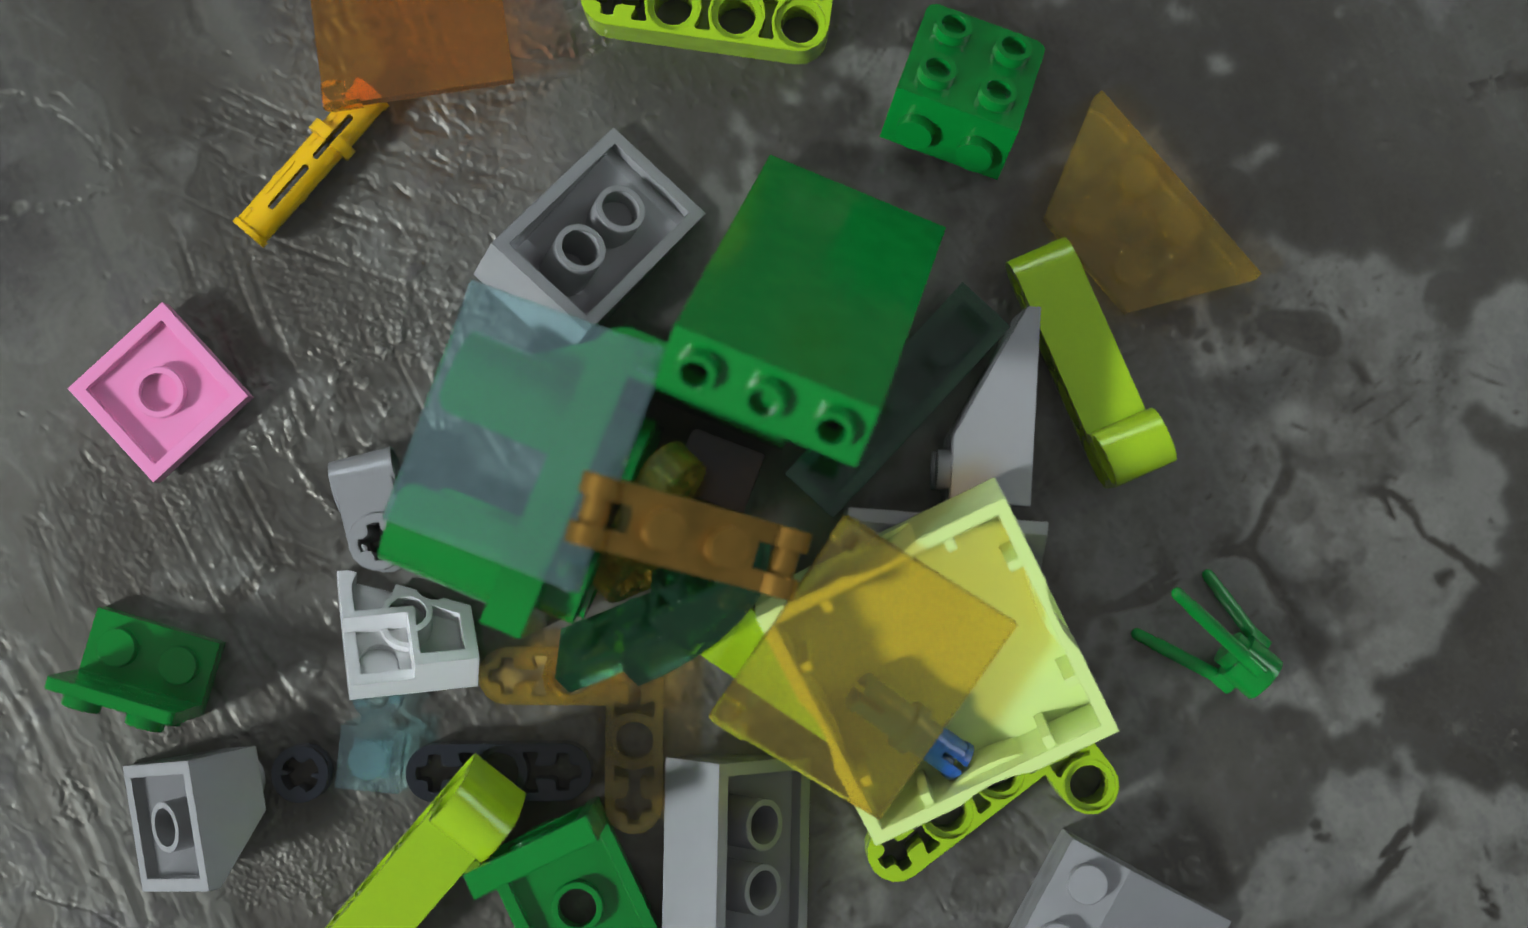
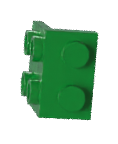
M940 4L929 5L903 69L879 137L960 166L968 171L998 180L1019 132L1045 53V47L1036 39Z

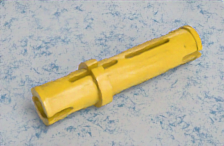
M358 79L355 82V86L323 121L316 118L308 127L312 131L311 135L232 222L264 248L268 244L267 241L308 198L310 193L341 158L348 161L356 151L352 146L382 111L389 107V104L368 84ZM347 119H352L321 156L315 159V155L329 142ZM304 168H308L306 173L273 209H270V206Z

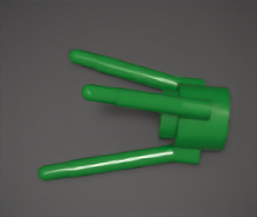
M1205 569L1202 572V578L1241 632L1232 635L1180 587L1172 589L1171 596L1222 645L1214 657V661L1220 665L1219 668L1140 628H1134L1131 631V636L1134 640L1205 677L1225 694H1229L1233 689L1237 688L1248 699H1253L1273 683L1283 667V661L1269 650L1272 641L1256 628L1211 569Z

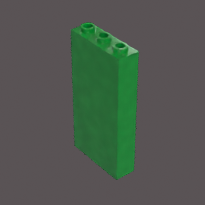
M770 154L679 315L653 384L856 468L882 409L946 227Z

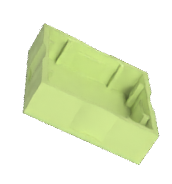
M995 477L794 574L793 579L799 581L794 601L780 599L761 592L754 594L756 619L799 701L811 712L823 730L831 750L834 767L876 846L962 806L971 797L994 783L1009 777L1034 772L1119 732ZM870 670L877 675L878 679L910 702L915 700L923 702L931 708V717L962 740H966L974 746L973 757L967 767L955 759L953 764L962 771L957 778L948 780L942 776L940 771L909 749L903 752L899 751L888 743L887 733L855 710L852 711L845 706L846 695L852 685L863 691L865 686L857 680L863 673Z

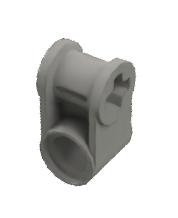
M389 446L329 462L328 476L330 486L342 517L349 551L353 559L362 567L374 571L388 573L401 570L402 568L380 560L378 553L372 552L370 549V543L379 540V529L381 528L384 532L399 492L406 486L402 468L394 448Z

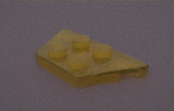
M1102 90L1096 94L1089 104L1079 134L1070 150L1062 175L1043 215L1042 221L1058 239L1066 237L1070 241L1083 268L1123 314L1256 280L1262 274L1108 96Z

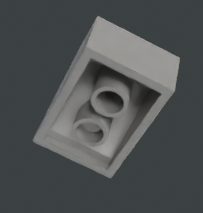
M613 127L490 244L473 275L554 350L585 344L700 222L706 213Z
M1027 306L1011 320L945 436L943 449L932 451L930 489L941 490L940 503L995 477L1009 507L1031 506L1041 307Z
M1062 828L1008 928H1228L1232 921Z

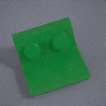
M106 606L98 607L80 668L48 675L44 689L63 694L61 704L65 707L81 712L100 714L103 706L126 713L124 723L129 726L150 732L162 733L165 725L179 727L182 722L204 715L226 642Z

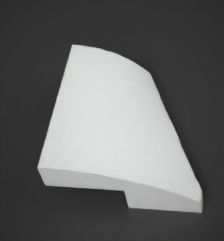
M350 570L337 571L339 609L349 700L478 686L480 657L471 605L447 598L438 600L423 597L416 589L398 584L395 585L393 592L356 584L357 572Z

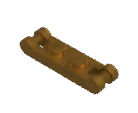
M583 470L578 491L584 493L577 520L569 519L563 540L593 550L609 552L761 592L780 599L794 601L799 581L793 579L800 553H808L813 536L812 533ZM612 501L623 504L616 530L605 528ZM759 541L773 545L766 570L752 567Z

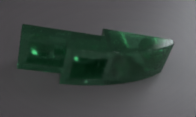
M759 541L752 567L762 570L767 569L771 544ZM660 566L652 570L649 593L632 598L623 604L589 618L578 620L574 624L561 629L555 679L570 693L622 672L636 685H643L691 661L717 643L743 619L762 593Z

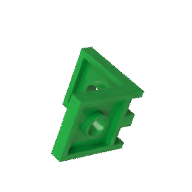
M599 796L586 801L584 805L555 819H548L530 828L526 833L499 845L484 862L480 863L476 859L463 874L474 900L497 889L515 928H661ZM572 889L587 891L595 900V915L583 923H575L568 920L560 908L562 895Z

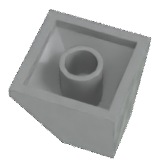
M256 746L217 749L123 766L143 892H209L220 889L266 811L263 792L266 778L264 769L258 760Z

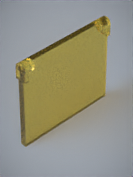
M844 515L799 582L794 601H786L732 683L710 712L709 718L716 725L742 741L744 739L880 820L1015 630L1017 623L1014 619L880 537L877 532L865 526L859 520Z

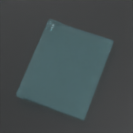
M471 280L382 519L559 586L564 592L573 591L579 593L594 550L563 539L569 519L577 520L584 493L579 492L578 487L583 470L621 480L656 384H653L665 349H662L657 343H646Z

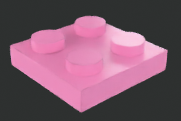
M163 302L67 388L154 483H161L254 398L169 304Z

